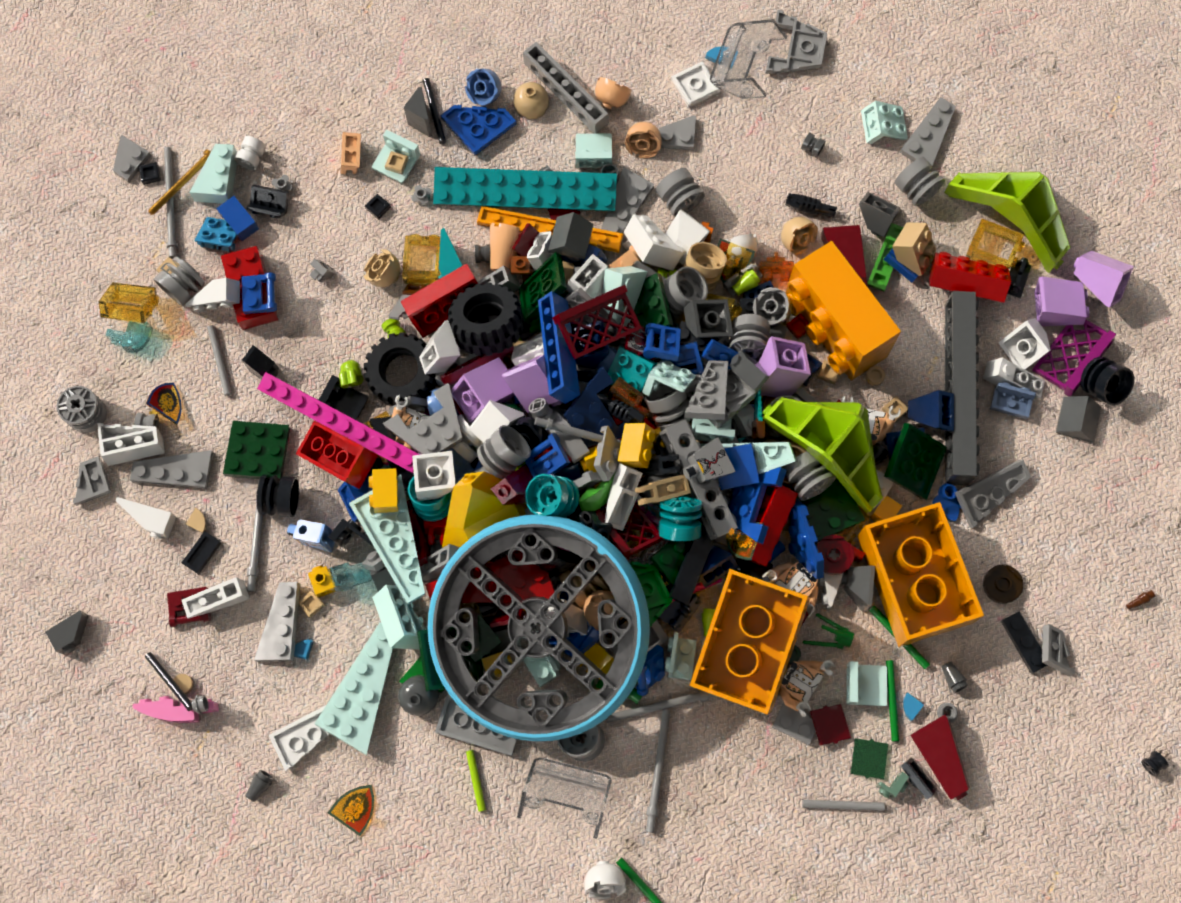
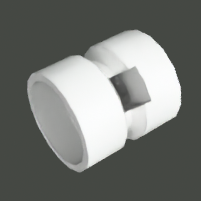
M245 136L241 144L242 149L237 152L234 160L246 169L256 170L260 162L259 157L263 156L266 145L257 138Z

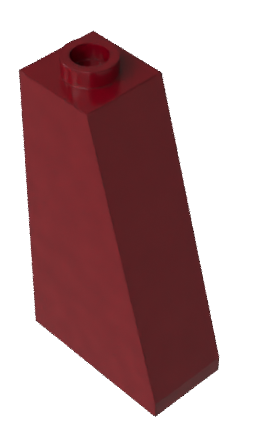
M860 225L823 227L821 232L823 244L825 245L832 241L868 287Z
M527 464L491 488L502 505L526 504V488L533 479Z
M946 713L910 736L950 800L954 798L960 800L968 795L966 791L969 790L970 786L952 725Z

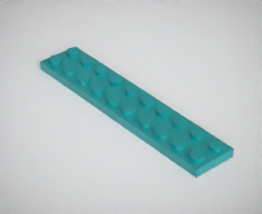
M435 167L433 204L616 211L617 174Z

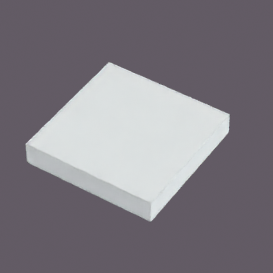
M703 61L671 76L672 82L688 108L720 93L718 85Z

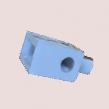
M298 520L297 525L290 524L288 526L287 534L293 536L296 541L303 545L332 552L335 544L328 537L333 530L325 524Z

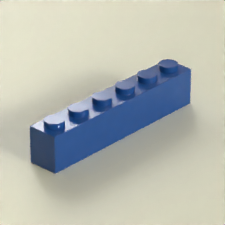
M551 291L538 300L548 389L550 396L566 404L580 395L576 360H574L558 324L555 325L552 317L568 310L569 307L568 300ZM571 323L565 324L568 333L572 334Z

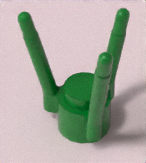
M817 613L816 616L838 629L835 630L825 625L821 626L822 629L835 634L834 641H837V643L806 640L802 642L806 645L836 647L843 650L844 646L848 648L851 646L854 632Z

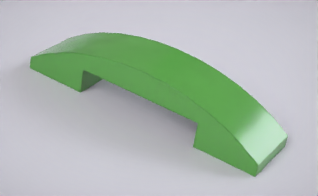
M891 224L867 282L868 286L883 292L885 291L893 267L883 259L893 248L894 242L904 227Z
M615 473L609 481H602L596 489L589 487L579 498L581 511H596L608 502Z

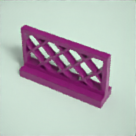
M1085 320L1083 330L1074 331L1073 325H1066L1050 346L1051 351L1038 361L1032 371L1065 391L1064 394L1071 397L1081 385V375L1084 368L1091 360L1105 354L1114 342L1116 333L1111 330L1106 332L1088 320ZM1096 332L1101 337L1099 340L1091 341L1089 333ZM1086 334L1087 341L1077 343L1075 335ZM1072 335L1073 343L1063 345L1062 338ZM1088 345L1090 352L1080 354L1078 347ZM1075 347L1076 355L1066 356L1065 348ZM1061 349L1063 357L1053 358L1051 352ZM1078 359L1079 366L1069 368L1067 360ZM1064 361L1066 369L1055 370L1054 362ZM1050 363L1052 371L1045 372L1040 369V366ZM1067 373L1068 380L1064 384L1059 381L1056 374Z

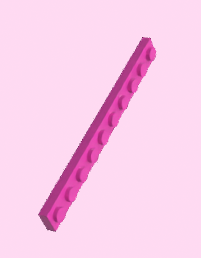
M265 372L257 387L258 390L414 473L412 456L421 454Z

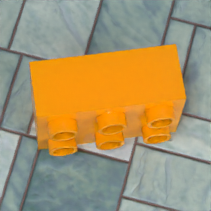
M830 241L794 264L786 289V294L792 303L791 314L796 316L801 313L810 323L805 326L806 333L815 345L823 343L830 352L827 359L834 372L838 375L845 372L852 381L870 367L886 359L901 330L836 245Z
M940 502L865 525L857 537L863 552H865L864 556L868 566H875L874 583L898 647L973 624L984 616Z
M729 569L689 686L767 715L773 711L811 597Z

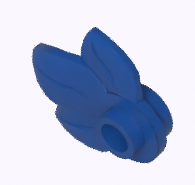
M943 484L939 487L938 495L933 499V504L940 502L946 518L955 522L961 508L955 495L957 489L952 484Z

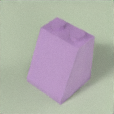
M1090 251L1076 259L1074 274L1105 306L1110 308L1121 301L1134 266Z
M1039 277L1034 295L1036 318L1040 325H1084L1086 318H1089V307L1085 305L1088 294L1087 289H1084L1083 283Z
M773 336L769 338L759 360L760 365L769 376L761 387V395L773 398L784 395L792 396L811 375L805 343Z
M544 354L516 365L502 374L504 380L527 413H529V405L537 398H544L548 405L551 404L552 407L562 403L549 395Z
M499 357L463 374L451 389L453 398L470 423L475 421L490 400L502 403L515 396L502 376L508 370Z

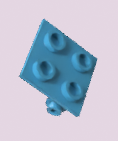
M206 217L194 241L203 248H216L217 250L222 249L231 252L235 250L233 242L237 234L226 220Z

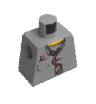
M718 437L688 457L690 466L683 469V473L688 480L696 476L699 483L722 478L735 472Z

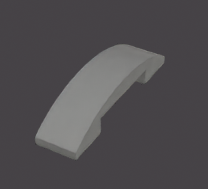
M552 408V410L555 413L553 422L570 426V424L554 408ZM552 429L550 431L547 430L549 434L554 432L559 436L560 443L573 464L590 454L589 449L580 437Z

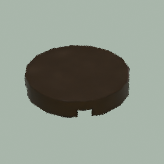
M996 565L989 569L984 576V592L988 598L996 603H1011L1019 598L1023 592V579L1018 570L1012 566Z

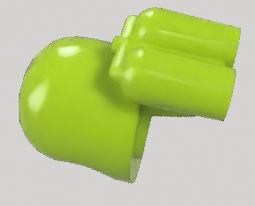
M348 360L340 366L339 379L341 388L354 387L363 383L362 369L357 361Z

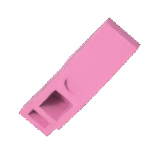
M171 696L159 697V701L142 699L139 700V703L133 704L135 710L156 719L176 723L200 722L199 714L196 711H187L182 703L179 706L178 701L172 699ZM207 699L208 711L202 714L218 712V703L212 701V699Z

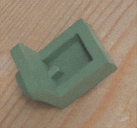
M903 772L899 773L890 787L882 782H878L876 785L879 788L878 792L888 799L889 797L895 798L899 792L903 793L907 788L909 776Z

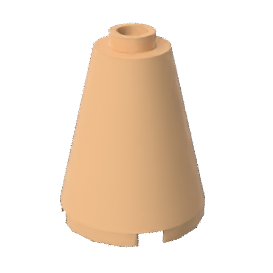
M491 223L490 270L496 271L502 266L511 269V257L517 256L512 247L519 238L518 235L522 232H519L520 228L499 223V227L494 226L495 223Z

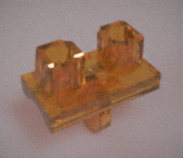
M774 252L773 257H766V261H760L758 270L763 275L762 281H773V274H780V281L789 282L794 261H785V257H778V252Z

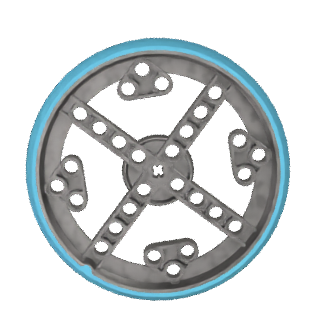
M523 515L497 522L471 537L456 551L443 569L435 585L428 613L430 653L436 672L448 694L468 716L482 726L501 735L519 740L554 741L581 734L607 719L620 707L635 687L642 672L649 646L650 623L646 598L641 583L627 559L617 547L595 530L579 522L558 516ZM530 535L536 537V544L534 546L528 543ZM555 546L569 550L583 558L549 599L531 597L523 600L485 565L492 558L509 549L508 559L513 565L552 563L558 557V550ZM546 548L550 549L552 553L549 560L543 556V551ZM518 550L523 553L521 561H517L515 558V553ZM589 560L595 562L596 568L594 571L587 569V562ZM477 567L480 568L482 572V575L479 579L476 578L474 575V570ZM598 573L601 574L608 584L615 599L604 600L598 605L600 643L605 648H613L618 645L615 659L607 674L601 671L566 639L568 623L564 612ZM576 575L582 579L580 587L574 585L573 579ZM491 581H494L497 585L495 592L489 589ZM470 582L509 616L508 635L511 643L478 682L469 671L463 659V656L475 654L479 650L478 614L475 609L470 607L459 610L463 595ZM562 591L567 592L569 595L567 602H563L560 599ZM505 595H509L512 599V603L509 606L504 603ZM606 603L613 606L612 614L605 613L604 605ZM548 607L555 609V616L553 618L547 615ZM521 608L525 609L527 612V617L525 619H522L519 616V610ZM464 612L470 614L469 622L463 620ZM621 617L627 618L629 622L627 628H622L619 625ZM540 623L541 626L539 628L541 631L536 632L535 625ZM451 627L457 630L455 638L450 635ZM607 633H612L615 636L613 644L606 641ZM550 636H554L557 639L555 647L549 644ZM523 637L529 642L527 648L521 646L520 641ZM466 641L471 642V651L465 649ZM565 650L572 652L573 657L571 661L565 659ZM509 653H512L515 656V662L513 664L510 663L507 659V655ZM552 655L591 691L589 695L567 707L564 706L567 703L568 697L562 690L527 691L517 699L519 708L507 705L493 696L526 656L545 658ZM580 664H585L588 667L587 674H582L579 671ZM496 668L502 671L501 679L496 678L494 675ZM595 678L602 679L604 683L602 688L595 686ZM482 684H486L488 686V694L482 692ZM553 695H558L561 698L560 705L554 704L552 700ZM525 696H529L532 699V706H527L524 703ZM540 710H544L547 713V720L540 718Z

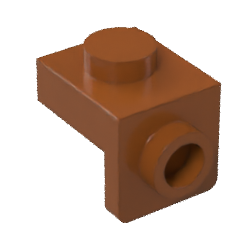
M512 256L511 274L522 275L524 283L535 270L527 256Z

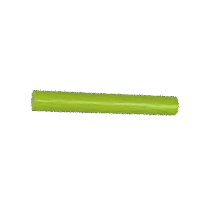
M474 750L466 751L478 812L486 810Z

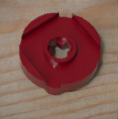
M828 535L817 544L818 552H822L824 558L825 573L840 575L850 568L854 561V549L845 538L839 535ZM832 550H835V553L839 554V557H837L836 560H833L832 557H829V554H831Z

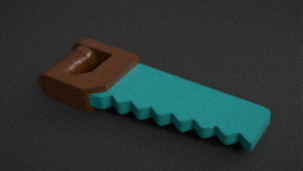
M761 388L756 393V398H754L752 438L756 442H760L765 437Z

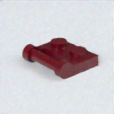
M207 587L167 593L169 625L171 628L177 627L179 624L211 621V613L189 619L187 615L177 617V612L185 611L182 599L208 589Z

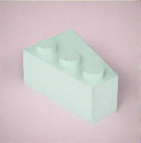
M214 145L189 192L195 202L223 204L232 197L237 163L234 160L237 151L234 145Z
M632 266L605 269L602 294L625 284L628 290L626 295L634 310L648 271ZM621 299L617 301L615 309L624 312L625 305ZM613 312L612 318L620 325L622 316ZM625 318L623 327H627L631 319Z
M386 584L373 597L390 648L420 650L417 632L419 630H426L423 626L425 621L422 617L418 618L412 609L414 607L413 603L407 605L396 585Z

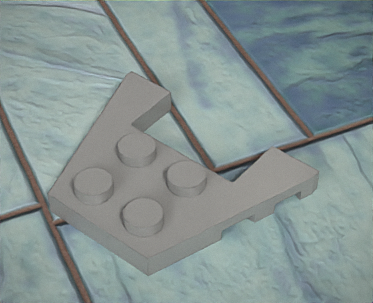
M777 10L774 27L792 30L787 59L769 56L765 74L821 68L827 33L808 23L804 24L798 21V18L794 16L789 17L785 15L782 10Z
M732 369L728 370L725 420L709 419L717 429L756 398L757 392L739 378ZM695 374L696 377L685 390L686 393L696 390L697 384L701 381L700 374Z
M448 383L433 392L443 407L441 410L410 429L406 427L397 414L383 423L385 428L409 444L419 454L446 452L462 442L463 436L452 391Z

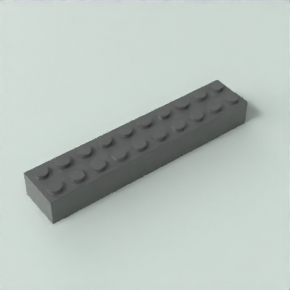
M952 291L945 303V392L954 394V431L945 430V446L947 447L945 451V484L968 486L979 475L980 465L977 463V456H979L980 447L977 444L979 426H976V419L979 418V407H976V401L979 399V389H976V382L979 380V371H976V364L979 362V353H976V346L979 343V335H976V328H978L979 324L976 310H978L979 300L976 299V292Z

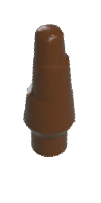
M1152 590L1143 592L1138 598L1128 603L1126 607L1127 609L1136 608L1150 602L1156 596Z

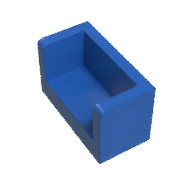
M235 196L216 208L220 216L226 220L241 242L259 230L254 219Z

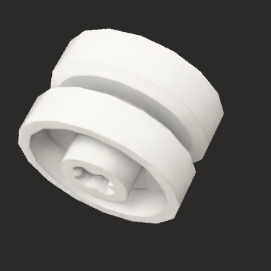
M460 414L458 420L463 441L452 448L465 460L472 463L478 457V447L484 443L470 430L472 423L469 422L464 414Z

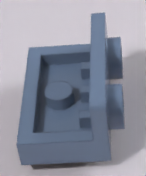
M1007 382L998 383L994 388L990 410L1028 419L1036 392H1032L1031 389L1025 387H1014Z

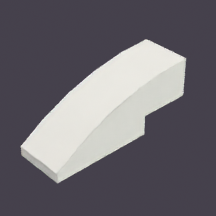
M619 463L610 488L605 523H611L613 528L623 531L639 495L635 492V488H637L643 473Z

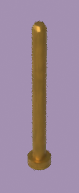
M206 149L203 152L204 156L149 208L148 212L150 215H154L204 166L211 151Z

